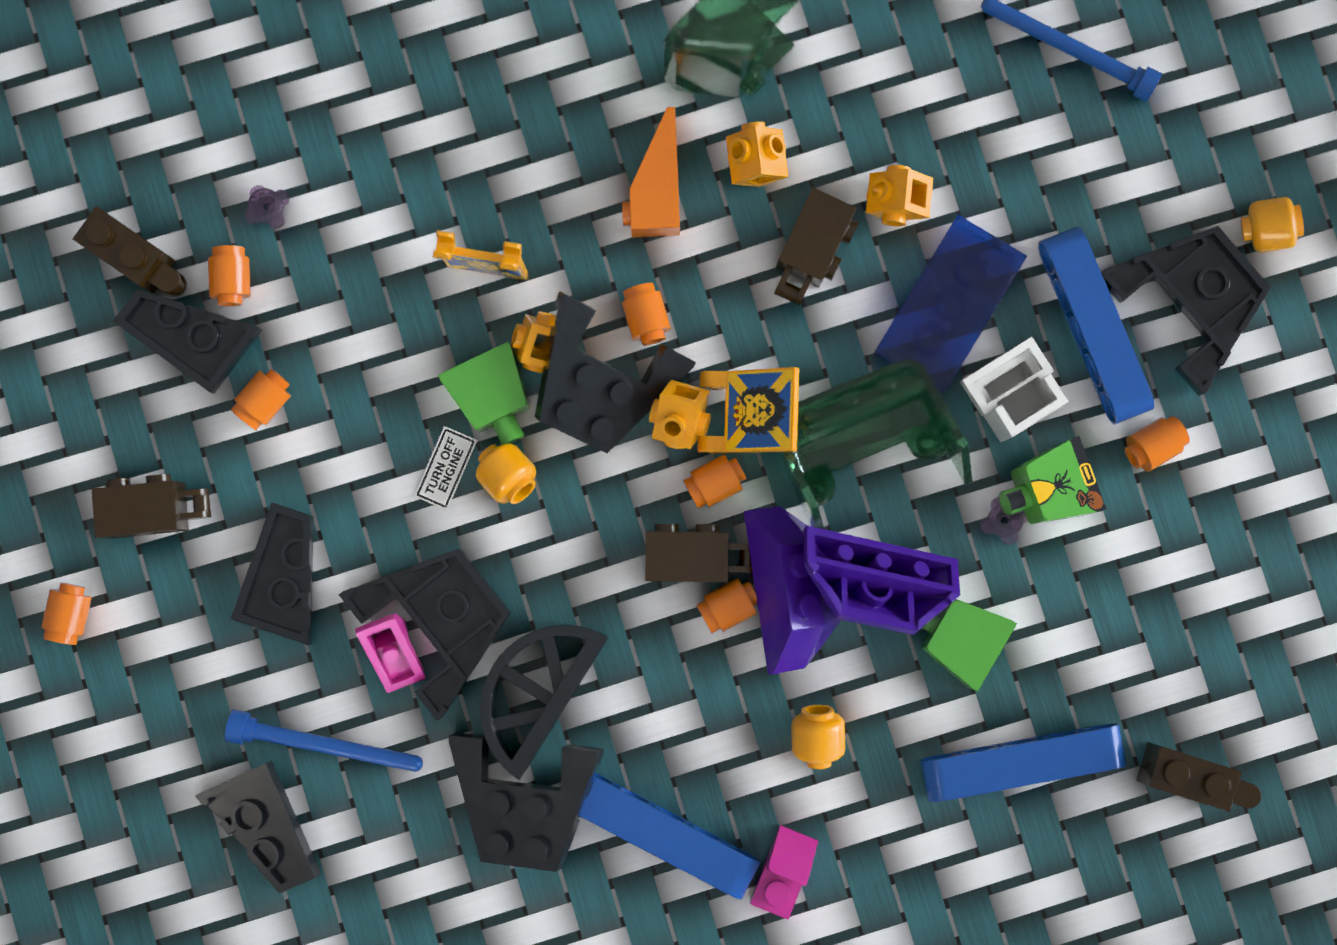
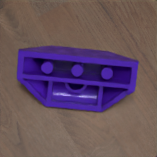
M781 506L744 511L767 673L771 675L804 669L840 623V619L835 617L804 566L803 530L807 525Z
M806 526L803 530L804 566L837 619L914 635L960 596L958 559L812 526Z

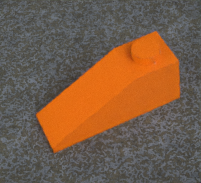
M675 107L666 108L629 189L630 201L622 202L623 226H631L632 237L680 236Z

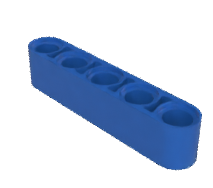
M1074 227L1039 241L1038 250L1108 419L1112 424L1116 425L1153 410L1154 399L1082 229Z
M1117 723L1090 726L939 754L920 760L929 802L947 801L1127 766L1120 728Z
M594 772L591 780L593 785L589 796L584 800L579 814L580 817L737 899L743 898L761 863L759 859Z

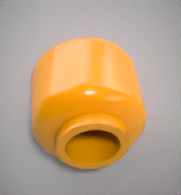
M1288 197L1252 202L1248 209V216L1240 218L1243 241H1252L1253 248L1259 253L1293 248L1297 243L1298 237L1304 236L1300 204L1293 205V202Z
M507 443L497 446L493 444L479 455L478 461L480 464L476 470V479L497 503L505 504L510 502L511 504H517L528 497L536 486L534 480L536 468L516 445Z
M809 705L802 708L801 713L793 718L791 724L792 752L797 759L807 762L809 768H829L832 762L840 759L845 752L844 719L835 713L832 707L827 705Z

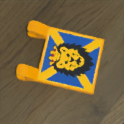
M437 230V244L432 256L433 258L443 259L449 268L527 280L528 271L521 258V244L504 241L503 254L455 247L454 233Z
M799 368L701 371L699 382L701 388H710L712 390L726 389L724 436H699L697 443L698 452L726 454L797 451Z

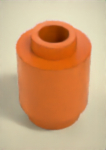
M223 245L212 248V256L208 258L209 297L218 299L219 306L243 305V299L251 297L249 257L245 256L244 247Z
M643 283L624 290L623 296L625 300L622 302V307L632 340H641L643 346L665 340L664 333L670 331L671 326L661 292L655 290L654 283Z
M270 369L267 374L259 370L234 400L237 403L232 407L231 411L248 426L257 430L262 423L267 425L291 397L286 391L290 383L273 369Z
M1170 416L1167 419L1161 417L1127 437L1125 454L1135 468L1139 469L1141 467L1143 470L1150 472L1182 453L1184 446L1189 444L1190 438L1184 425L1175 416Z
M725 454L691 471V476L684 479L683 482L696 507L699 509L705 505L710 508L742 491L743 488L740 482L747 478L737 459L733 458L728 461Z
M738 578L703 596L705 600L696 605L711 633L720 629L724 632L757 614L754 608L757 605L754 589L749 581L741 585Z
M60 583L59 590H49L41 628L45 629L43 639L57 643L77 645L78 636H83L92 599L91 596L84 595L85 587Z

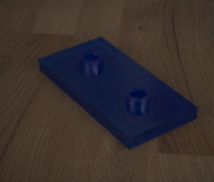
M957 215L873 354L939 394H945L1027 258V255L962 216Z

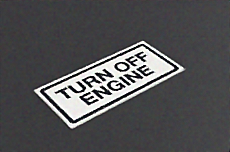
M444 426L414 497L448 510L477 440Z

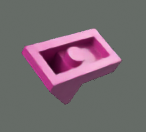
M391 614L355 628V633L387 693L426 679L424 667L409 640L407 623L404 618Z
M779 825L749 901L750 904L789 920L802 885H807L818 840Z

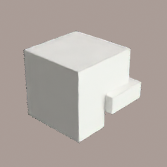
M1033 337L1025 340L960 381L981 416H984L1000 443L1014 437L1069 402L1051 375L1054 370Z

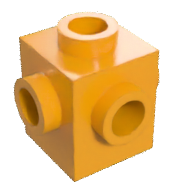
M750 122L743 124L741 131L726 136L732 184L761 187L789 177L785 153L786 145L782 129L765 127L764 122Z
M889 165L886 171L870 173L866 195V213L882 218L881 223L883 225L895 227L905 226L906 220L930 218L933 178L911 170L910 167L904 165Z
M540 311L537 317L525 314L523 324H516L511 339V347L515 348L514 353L520 363H523V368L543 374V368L547 366L551 346L549 342L551 326L554 327L556 315ZM538 333L546 335V339L542 344L535 345Z
M671 380L661 392L660 398L654 400L650 411L649 422L654 423L652 439L663 441L670 448H687L691 450L698 437H705L709 429L711 414L706 413L710 390Z

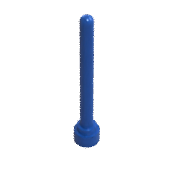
M983 0L981 3V9L984 13L1128 84L1127 89L1133 91L1132 96L1144 102L1149 100L1162 76L1161 72L1149 66L1146 69L1139 66L1137 69H1134L998 0Z
M235 709L231 711L226 725L225 742L243 745L244 742L251 743L253 739L413 772H417L423 767V760L417 755L257 723V718L251 717L249 712Z

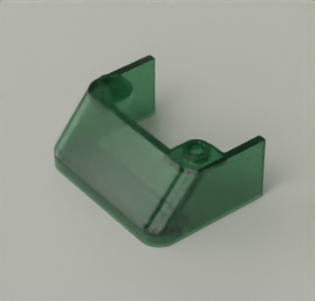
M699 0L671 28L664 39L665 81L676 92L737 98L747 94L749 97H752L766 83L767 79L764 76L794 48V44L775 25L801 0Z
M912 359L900 360L798 402L797 451L780 453L797 498L812 527L824 529L819 506L829 502L835 495L836 484L831 473L832 471L903 442L906 443L912 455L922 460H933L948 454L964 484L973 482L969 445L923 364Z

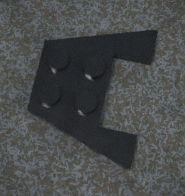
M1219 226L1101 271L1108 290L1119 303L1127 299L1148 280L1154 278L1205 338L1206 343L1175 368L1198 396L1205 394L1213 383L1212 380L1230 356V351L1237 339L1245 331L1271 289L1268 283Z
M560 291L555 304L558 308L554 327L551 326L549 336L551 346L547 366L543 368L534 417L554 429L608 453L651 410L654 400L660 398L661 392L671 380L680 382L694 368L696 362L661 344L642 380H638L577 349L576 347L596 310Z
M462 549L451 551L363 585L347 589L339 594L340 598L361 624L367 622L394 599H397L443 657L447 666L414 691L437 721L446 714L511 614V611Z
M465 733L449 735V745L480 862L553 872L562 869L580 821L578 817L585 798L589 796L593 782H591L596 766L601 762L603 748L577 745L562 747L561 787L489 779V745L485 736Z

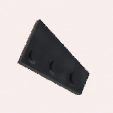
M140 289L134 292L113 320V322L212 394H215L262 331L259 327L229 319L225 316L204 311Z
M271 502L231 617L232 620L306 645H312V515Z
M272 761L195 795L204 807L208 805L221 820L219 825L228 835L233 834L248 851L247 857L279 894L321 875Z

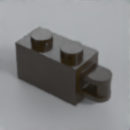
M814 187L812 188L778 259L776 268L784 271L774 292L775 295L800 306L810 284L819 288L824 278L832 281L842 258L835 256L841 241L849 245L859 222L852 219L857 207ZM789 275L803 280L802 287L799 288L788 283Z
M95 206L73 237L75 242L152 293L159 288L171 296H180L187 289L186 278L172 268L176 262L175 259L97 206Z
M171 474L146 476V483L132 485L130 478L105 480V487L91 489L95 538L114 539L189 531L188 520L211 518L209 489L185 490V483L171 481ZM186 498H193L194 512L187 513Z
M655 524L654 531H646L645 581L728 582V572L753 573L748 543H728L729 533L720 532V525L695 524V532H679V524ZM728 550H740V566H728Z
M1147 743L1137 782L1228 812L1231 811L1232 804L1244 808H1254L1261 801L1260 789L1252 783L1240 780L1241 771L1157 744Z

